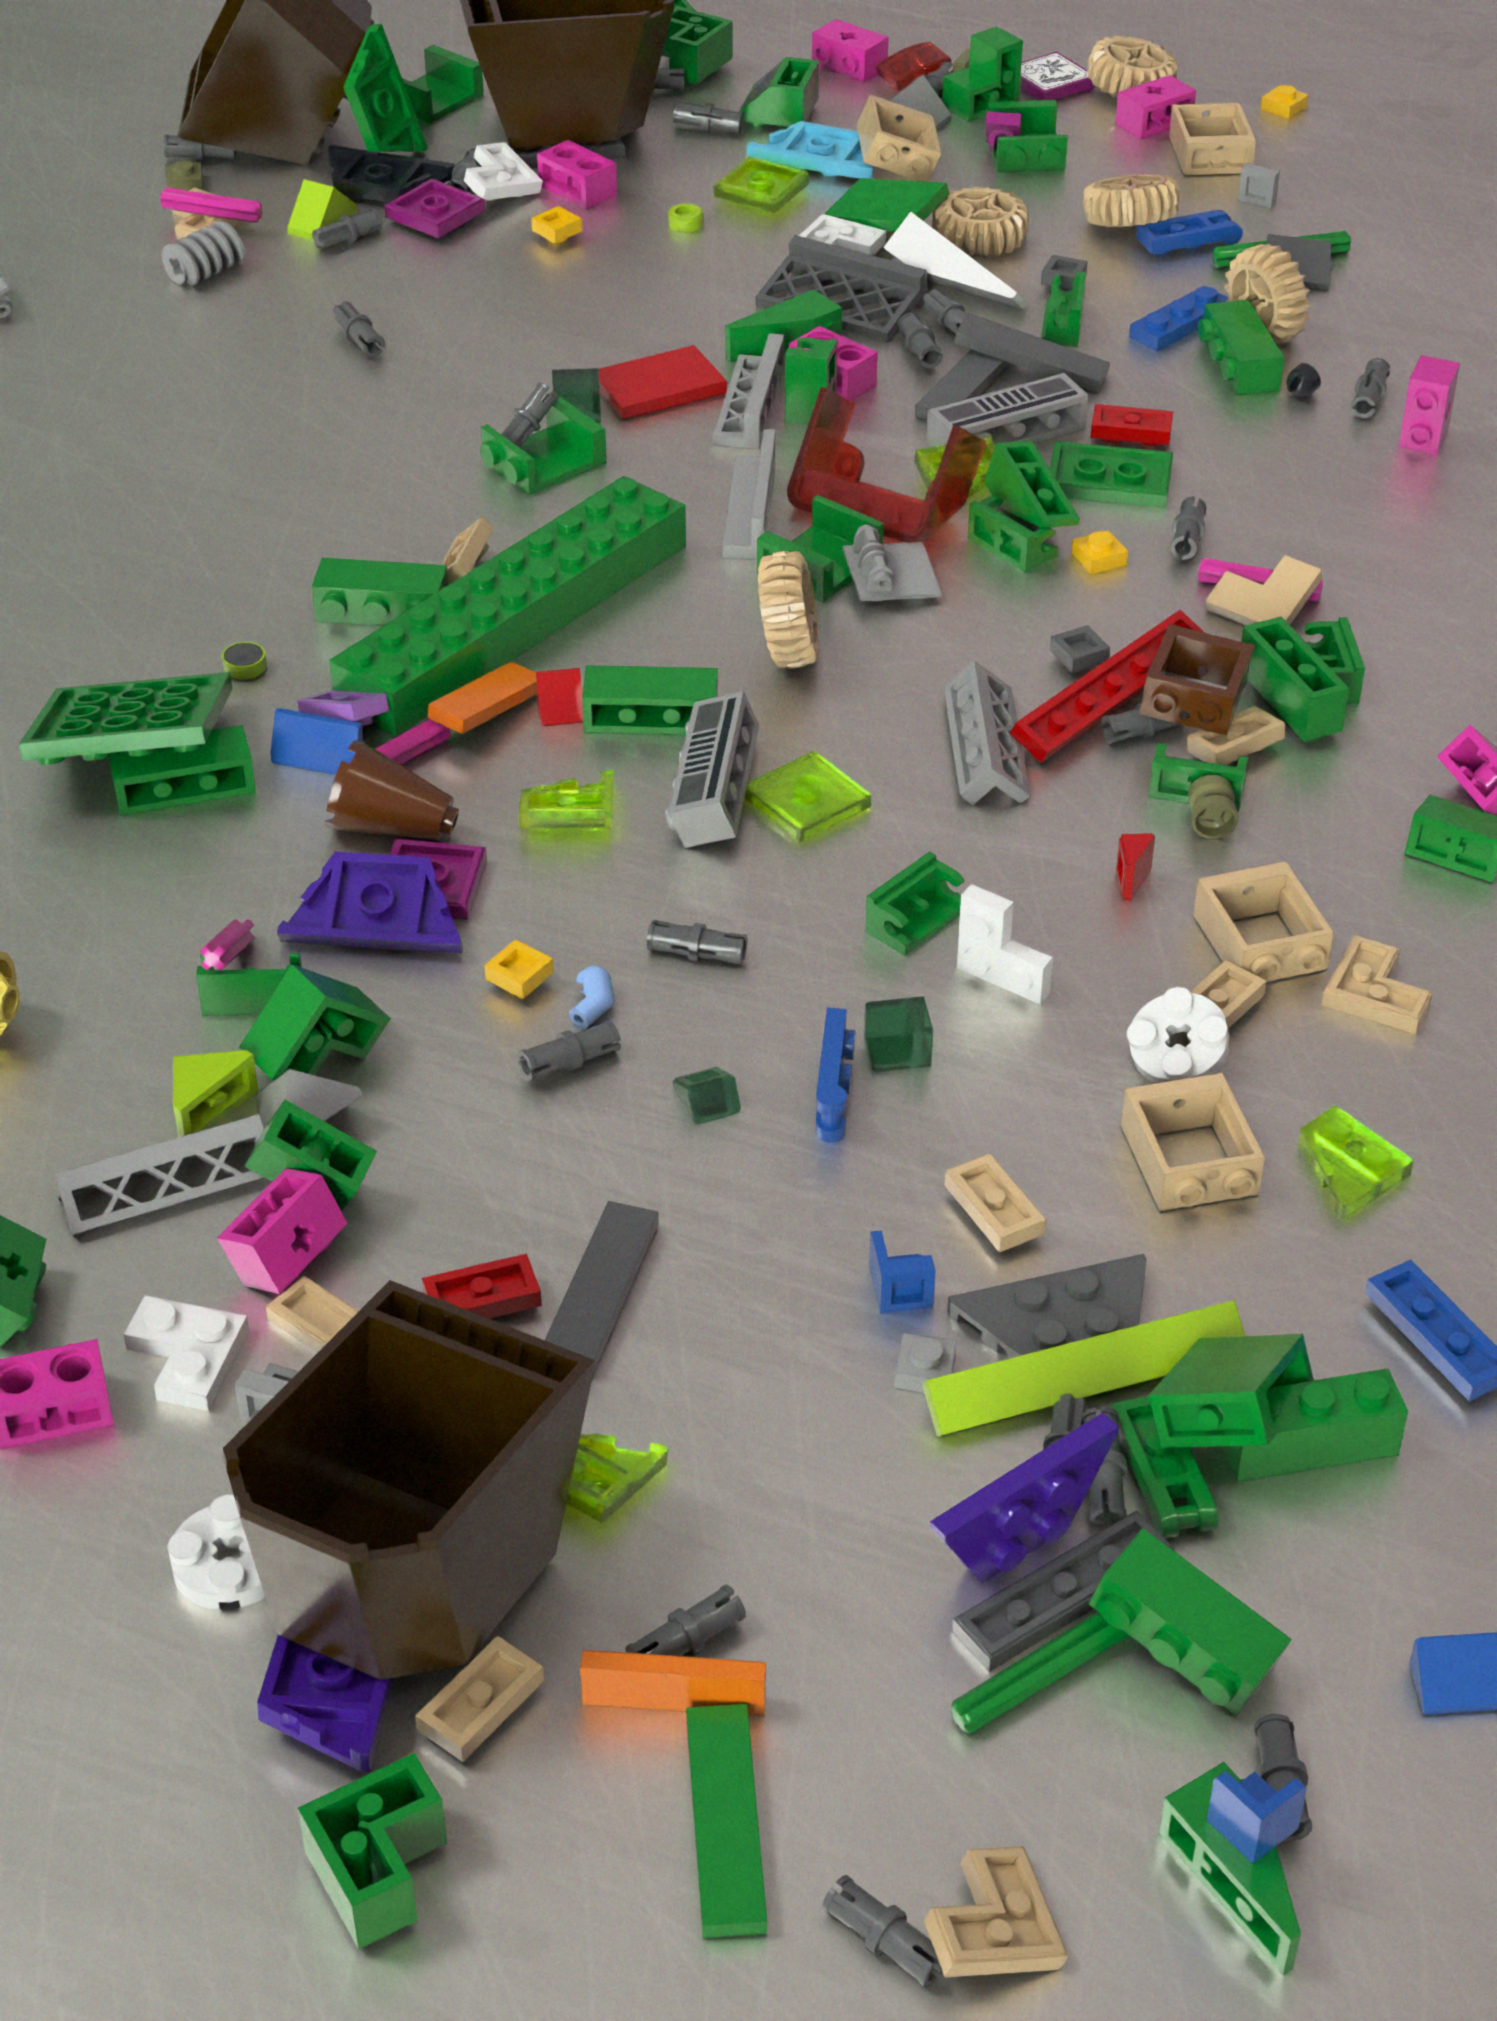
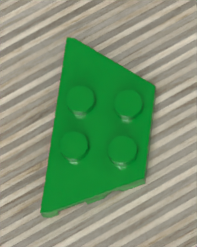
M372 24L366 31L343 86L368 152L428 150L426 141L383 25Z

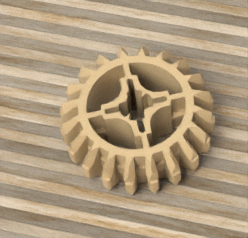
M1115 35L1114 38L1104 37V40L1097 41L1096 45L1093 46L1087 63L1089 65L1087 70L1088 78L1092 81V84L1095 87H1100L1101 92L1110 93L1112 97H1117L1120 91L1169 75L1177 79L1178 75L1176 74L1178 68L1176 66L1177 60L1172 57L1171 52L1164 51L1162 45L1157 46L1153 44V41H1145L1141 37L1138 39L1132 38L1129 35L1127 37Z
M1144 173L1140 175H1118V177L1097 180L1095 183L1089 184L1084 189L1083 210H1085L1087 221L1097 226L1132 227L1135 225L1157 223L1158 221H1166L1177 214L1179 211L1180 190H1178V182L1166 175H1149Z
M975 186L972 189L962 187L960 191H949L948 197L933 211L932 228L964 253L970 254L972 258L975 255H982L986 258L987 255L1001 256L1002 252L1011 253L1013 248L1021 247L1022 241L1026 240V233H1028V207L1023 204V199L1015 198V194L1012 192L1004 193L1001 188L994 190L990 189L989 186L986 188Z
M1259 244L1243 250L1242 253L1237 254L1236 259L1230 262L1231 270L1225 273L1229 282L1224 286L1229 297L1225 302L1249 300L1277 345L1291 342L1300 332L1305 330L1304 322L1309 320V314L1306 309L1311 306V303L1306 298V294L1310 290L1304 285L1303 279L1305 275H1300L1298 271L1299 262H1291L1290 252H1283L1279 245Z
M797 551L774 552L773 555L763 556L758 567L759 575L757 577L759 584V606L762 615L761 621L764 626V636L767 639V647L770 650L771 658L778 668L789 667L793 669L816 663L820 652V629L816 599L807 562L803 555Z

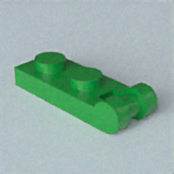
M1149 1396L1112 1403L1111 1408L1119 1413V1441L1150 1510L1153 1527L1165 1539L1178 1537L1180 1530L1194 1527L1197 1532L1217 1529V1509L1190 1447L1161 1448ZM1186 1497L1189 1505L1174 1507L1171 1499Z

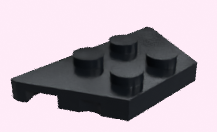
M335 145L328 146L333 187L354 200L365 198L378 200L387 205L389 202L430 179L442 183L450 181L455 167L454 163L381 152H368V150Z

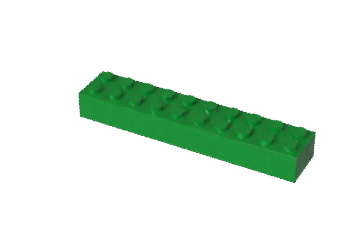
M622 476L331 658L329 666L332 690L386 693L389 711L372 716L373 722L371 724L397 737L428 716V706L431 702L513 661L685 548L686 505L640 484L634 479Z

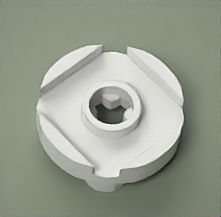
M1182 987L1171 988L1163 996L1148 1002L1136 1014L1127 1030V1038L1134 1064L1140 1074L1153 1084L1217 1074L1228 1059L1230 1036L1225 1015L1210 999L1199 994L1190 993L1189 990ZM1178 1032L1188 1033L1187 1037L1190 1043L1186 1047L1181 1044H1176L1172 1048L1167 1046L1171 1041L1170 1036Z
M223 1495L214 1499L210 1507L199 1510L186 1519L169 1539L167 1547L175 1585L180 1593L189 1601L201 1607L221 1609L219 1602L230 1603L239 1600L240 1607L255 1604L265 1598L234 1495ZM226 1549H239L241 1557L235 1560L228 1556L221 1561L217 1560L220 1552Z

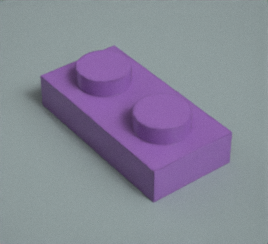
M331 690L297 700L299 712L362 723V726L371 724L373 722L372 716L389 711L386 693Z

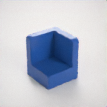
M871 1231L869 1268L880 1313L933 1308L936 1270L932 1255L911 1254L888 1257L882 1231Z
M1224 1771L1214 1778L1207 1821L1254 1864L1298 1830L1307 1787L1298 1778H1295L1277 1792L1255 1771L1240 1783Z

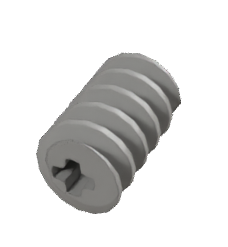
M216 221L210 224V226L201 228L198 232L195 231L187 235V237L176 240L175 243L172 242L164 246L162 250L164 268L171 280L178 285H182L184 281L190 285H195L199 282L200 278L205 280L210 277L211 273L217 274L222 271V268H230L234 262L240 263L245 259V248L242 240L232 225L224 221Z

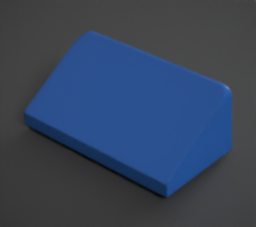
M277 708L274 716L271 742V762L336 775L341 761L349 763L355 755V752L347 750L354 740L363 742L362 723Z
M1497 1632L1420 1637L1414 1641L1409 1666L1423 1715L1497 1710Z

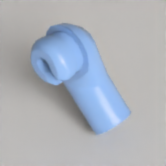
M591 965L581 970L576 979V984L583 983V988L580 991L586 997L570 1010L569 1017L572 1023L582 1030L587 1029L607 1012L615 1001L611 976L604 968L597 965Z

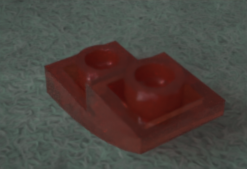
M929 41L909 46L894 53L877 64L876 68L878 75L899 92L917 77L926 76L930 72H936L943 63H952L947 54Z

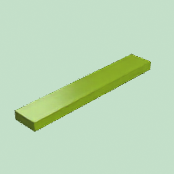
M1233 1300L929 1379L922 1382L936 1435L940 1437L1053 1407L1057 1401H1060V1397L1063 1394H1072L1074 1398L1084 1399L1163 1378L1199 1338L1242 1337L1246 1335L1236 1302Z

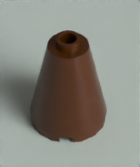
M354 740L347 750L355 752L351 763L344 761L340 763L326 808L327 812L335 815L334 818L325 820L326 827L335 831L440 841L444 833L452 834L459 816V809L453 807L454 797L366 743Z

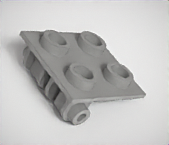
M862 525L857 529L853 545L842 546L860 601L878 602L894 599L942 597L940 586L923 542L880 544V536L877 529L870 525Z

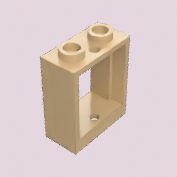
M870 94L857 122L863 162L917 181L929 182L942 154L933 116ZM897 115L903 116L902 120H896L895 117ZM903 147L910 148L909 151L902 150Z
M1240 102L1172 105L1169 138L1184 175L1241 173L1246 163L1254 164L1256 139ZM1208 110V115H1202L1203 111Z
M1286 861L1198 878L1193 916L1222 962L1227 960L1267 982L1328 969L1334 932ZM1251 886L1248 890L1243 891L1246 887ZM1278 912L1293 935L1247 945L1232 920Z
M1223 1073L1125 1088L1121 1127L1159 1211L1259 1195L1265 1157ZM1182 1099L1180 1102L1174 1103L1176 1100ZM1213 1126L1228 1158L1169 1168L1155 1138L1156 1134Z

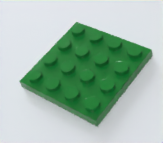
M230 672L56 688L19 743L22 761L37 760L40 765H51L64 761L65 757L83 756L84 760L95 761L107 758L111 753L128 751L130 756H145L154 753L157 748L174 747L176 752H189L199 749L201 744H206L233 689Z

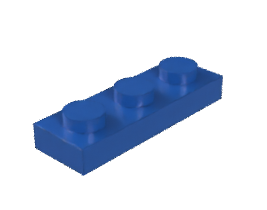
M1199 287L1193 292L1131 323L1129 338L1155 351H1159L1198 330L1199 320L1203 319L1205 304L1225 302L1229 297L1218 293L1212 287Z
M1411 1259L1367 1280L1365 1294L1468 1401L1497 1388V1346Z

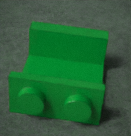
M435 45L424 49L426 74L413 81L403 79L417 119L426 123H431L484 95L483 72L479 62Z
M1056 100L988 102L987 111L1021 114V136L998 137L994 153L991 152L996 172L1065 170L1068 137L1067 135L1056 134Z
M560 396L546 414L547 428L531 434L521 448L488 424L481 427L482 444L480 446V453L485 464L492 467L528 495L607 463L605 428Z
M816 495L812 502V526L792 541L769 531H766L757 538V573L763 556L773 555L774 552L780 551L800 552L807 562L808 571H810L815 599L823 603L853 580L842 546L853 545L857 529L862 525H870L876 528L880 536L879 543L883 544L884 523Z
M1303 1334L1199 1338L1148 1395L1161 1448L1268 1445L1276 1433L1266 1391L1270 1387L1314 1380Z

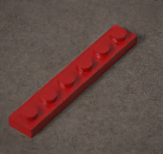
M1178 610L1017 721L1010 734L1040 763H1043L1101 722L1103 716L1111 715L1144 691L1147 674L1169 624L1205 632L1183 611Z

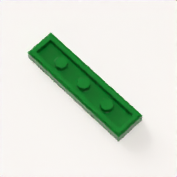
M747 1704L686 1708V1726L702 1938L767 1934V1912Z

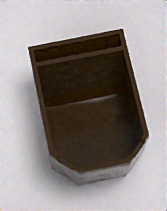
M226 0L189 73L177 136L184 140L307 165L312 154L318 156L326 139L323 133L327 126L333 128L337 122L341 111L338 106L342 98L348 100L343 86L366 31L375 22L371 19L372 5L367 0Z
M459 0L470 40L510 148L531 151L536 149L537 146L551 145L553 147L566 140L574 143H586L589 146H599L604 144L605 141H614L644 126L674 10V0Z
M389 1280L223 1447V1459L276 1633L380 1680L467 1664L556 1555L595 1360Z

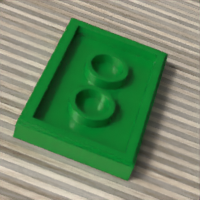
M860 178L824 214L886 230L887 232H896L910 212L924 221L950 193L947 183Z
M1056 441L1054 442L1049 469L1068 499L1166 508L1173 453Z

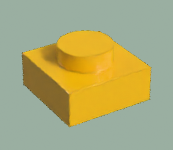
M1279 85L1262 96L1260 109L1290 119L1307 108L1308 94L1296 91L1290 85Z
M560 206L531 217L532 231L545 237L550 242H564L569 237L582 232V218Z
M1109 530L1097 531L1087 536L1072 539L1071 553L1090 575L1127 565L1128 550Z
M516 939L484 965L485 980L522 999L554 973L552 957Z

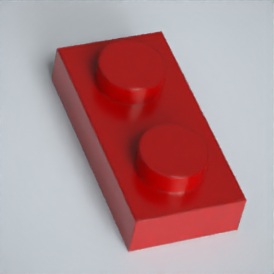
M1095 404L1090 438L1101 439L1110 443L1127 441L1141 443L1145 446L1169 445L1173 411Z
M527 1253L422 1278L423 1293L486 1318H494L542 1306L541 1290Z

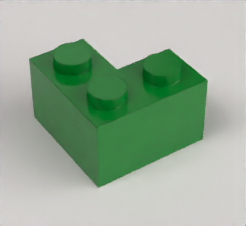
M680 6L674 7L662 56L669 58V69L684 68V82L688 84H698L733 58V21Z
M997 26L971 35L969 67L943 76L942 102L949 112L966 122H970L986 116L988 102L1019 101L1023 40Z
M292 964L253 1023L239 1048L251 1052L254 1055L255 1064L271 1080L275 1081L289 1069L315 1075L331 1049L365 1059L391 1018L358 987Z
M413 1753L297 1808L304 1851L358 1950L418 1921L413 1880L405 1864L447 1844L443 1800L416 1754Z

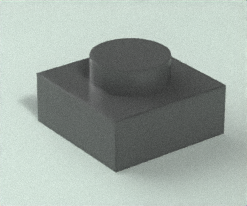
M1052 255L1042 270L1041 285L1051 286L1055 275L1060 274V288L1063 291L1072 290L1075 273L1085 272L1087 274L1088 261Z
M1088 625L1051 636L1050 651L1071 673L1100 665L1110 657V647Z

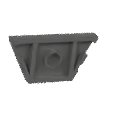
M1144 1254L948 1296L947 1312L956 1322L965 1318L982 1331L981 1341L995 1352L1004 1354L1009 1358L1137 1326L1140 1321L1147 1259Z

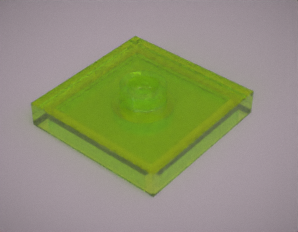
M748 156L713 185V197L775 214L809 184V173Z
M812 751L747 782L744 797L798 842L804 841L871 807V794L816 751Z

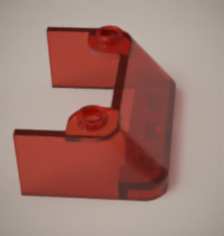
M821 387L787 487V497L792 506L812 514L813 498L819 495L884 523L883 536L903 543L926 541L963 508L967 501L986 441L961 427L953 425L936 477L928 488L925 500L860 481L865 464L863 453L856 446L843 442L856 404L829 389Z

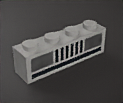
M1065 373L929 409L926 444L951 467L993 455L996 443L1033 441V443L1083 430L1086 429L1088 394Z
M744 691L696 701L693 704L690 721L686 723L685 727L686 738L684 747L679 751L680 764L677 776L673 777L671 802L666 806L668 825L673 832L677 831L684 848L735 838L737 835L759 730L758 721Z

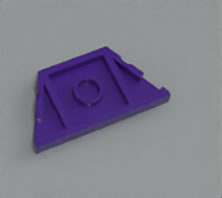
M335 851L322 868L320 878L311 883L300 897L302 901L301 906L288 922L283 920L277 929L280 942L447 953L463 952L460 935L452 919L429 857Z
M1102 1412L931 1520L930 1528L982 1584L1001 1571L1006 1573L1013 1570L1022 1562L1027 1554L1044 1543L1052 1544L1058 1541L1067 1532L1118 1434L1119 1426Z
M277 1635L257 1701L258 1720L359 1771L370 1772L394 1678L377 1679Z

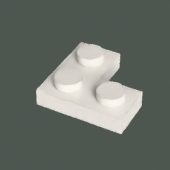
M506 142L476 146L473 158L482 167L467 168L464 182L478 197L486 201H493L500 198L522 197L524 195L540 193L543 181Z
M825 214L818 217L799 235L873 256L886 244V230Z
M971 884L961 894L957 969L1041 1004L1050 994L1053 957L1011 939L1013 901Z
M145 1295L124 1333V1340L127 1350L168 1358L154 1384L157 1401L209 1411L249 1332L247 1315Z

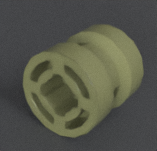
M1206 775L1195 780L1188 789L1192 827L1201 837L1207 839L1226 837L1237 826L1238 815L1234 804V790L1226 778L1219 775Z

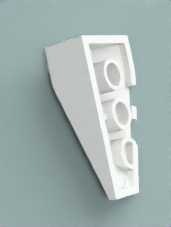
M912 212L909 213L884 246V249L893 256L892 261L926 269L927 281L1023 310L1028 305L1016 291Z

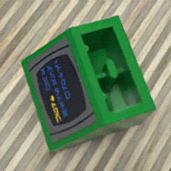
M785 57L751 88L739 110L744 113L743 122H748L753 126L777 125L783 129H787L790 125L800 121L807 122L819 98V60Z

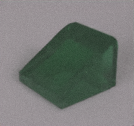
M719 1067L676 1077L675 1080H672L678 1097L695 1123L700 1124L736 1114L741 1109L735 1076Z

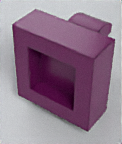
M987 111L985 140L988 143L989 152L994 153L998 137L1021 136V114Z

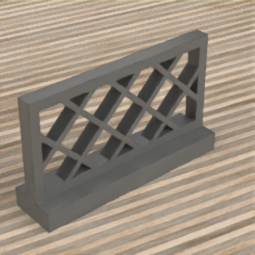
M795 235L788 243L789 255L755 296L756 306L766 309L809 292L797 293L795 288L813 284L815 287L812 290L819 292L827 298L846 293L848 298L834 302L842 307V311L854 308L856 313L842 316V330L889 342L898 329L897 323L903 315L910 313L914 307L922 308L924 306L923 296L925 293H928L927 270ZM791 272L800 276L790 278L788 275ZM820 282H826L832 285L822 287ZM787 290L790 293L789 296L782 298L772 296L775 293ZM856 290L864 294L855 296L853 291ZM886 299L897 301V303L889 305ZM875 302H879L881 307L863 311L861 307ZM885 317L889 320L884 327L870 323V321Z

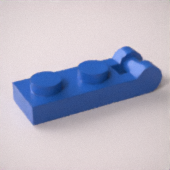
M1214 210L1170 218L1166 221H1158L1157 223L1137 225L1136 238L1151 254H1166L1170 250L1180 248H1199L1203 244L1223 241L1227 245H1234L1240 241L1243 235L1242 228L1236 222L1231 221L1230 216L1223 210Z
M827 1008L816 1092V1135L822 1141L829 1143L840 1141L846 1134V1118L843 1113L847 1108V1094L850 1095L852 1064H844V1059L854 1060L856 1030L846 1029L847 1009Z

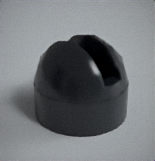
M1301 363L1288 375L1286 380L1287 390L1289 392L1294 391L1296 397H1307L1321 386L1320 376L1311 365Z

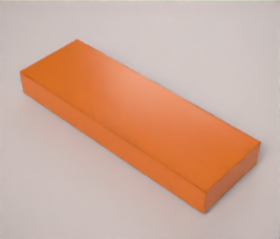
M509 662L431 702L428 706V718L463 734L537 695L536 672L514 662Z
M597 1650L582 1651L580 1665L582 1705L686 1712L688 1707L747 1704L748 1716H765V1662Z

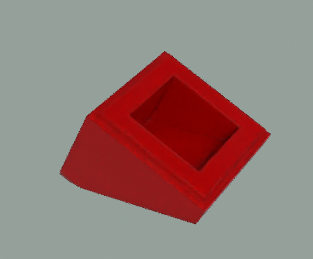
M580 668L536 672L537 707L541 725L552 726L583 722Z
M1152 833L1121 834V838H1119L1116 874L1121 897L1124 900H1131L1151 871L1155 836Z

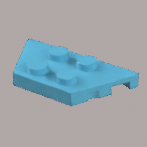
M800 121L790 125L787 129L769 134V143L761 145L752 141L747 144L748 159L787 165L793 170L808 169L819 171L826 176L841 175L857 179H874V166L863 162L858 131Z

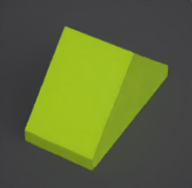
M304 179L287 226L288 234L313 240L312 232L314 230L339 222V218L342 215L350 217L357 211L356 204L335 187Z
M239 1050L173 1056V1107L178 1137L212 1128L259 1091L254 1055L251 1052Z

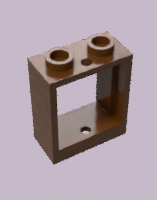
M1169 624L1147 674L1139 714L1227 735L1247 683L1255 645ZM1166 672H1168V673H1173V674H1177V675H1181V676H1185V677H1189V678H1193V679H1197V680H1201V681H1205V682H1209V683H1213V684L1225 686V687H1227V688H1226V690H1225V689H1221V688H1217V687H1213V686H1209V685H1205V684H1201V683H1197V682H1192V681H1188V680H1184V679H1180V678L1168 676V675H1165V673H1166ZM1181 711L1189 712L1190 716L1184 717Z

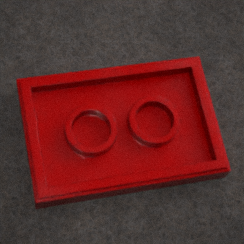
M695 345L590 371L591 384L621 419L706 399L727 392V380Z

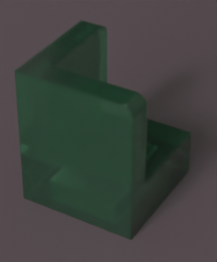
M599 368L552 370L553 390L558 396L574 407H585V414L595 422L601 423Z
M924 996L871 1001L865 1004L864 1042L872 1071L881 1072L931 1067L933 1027Z

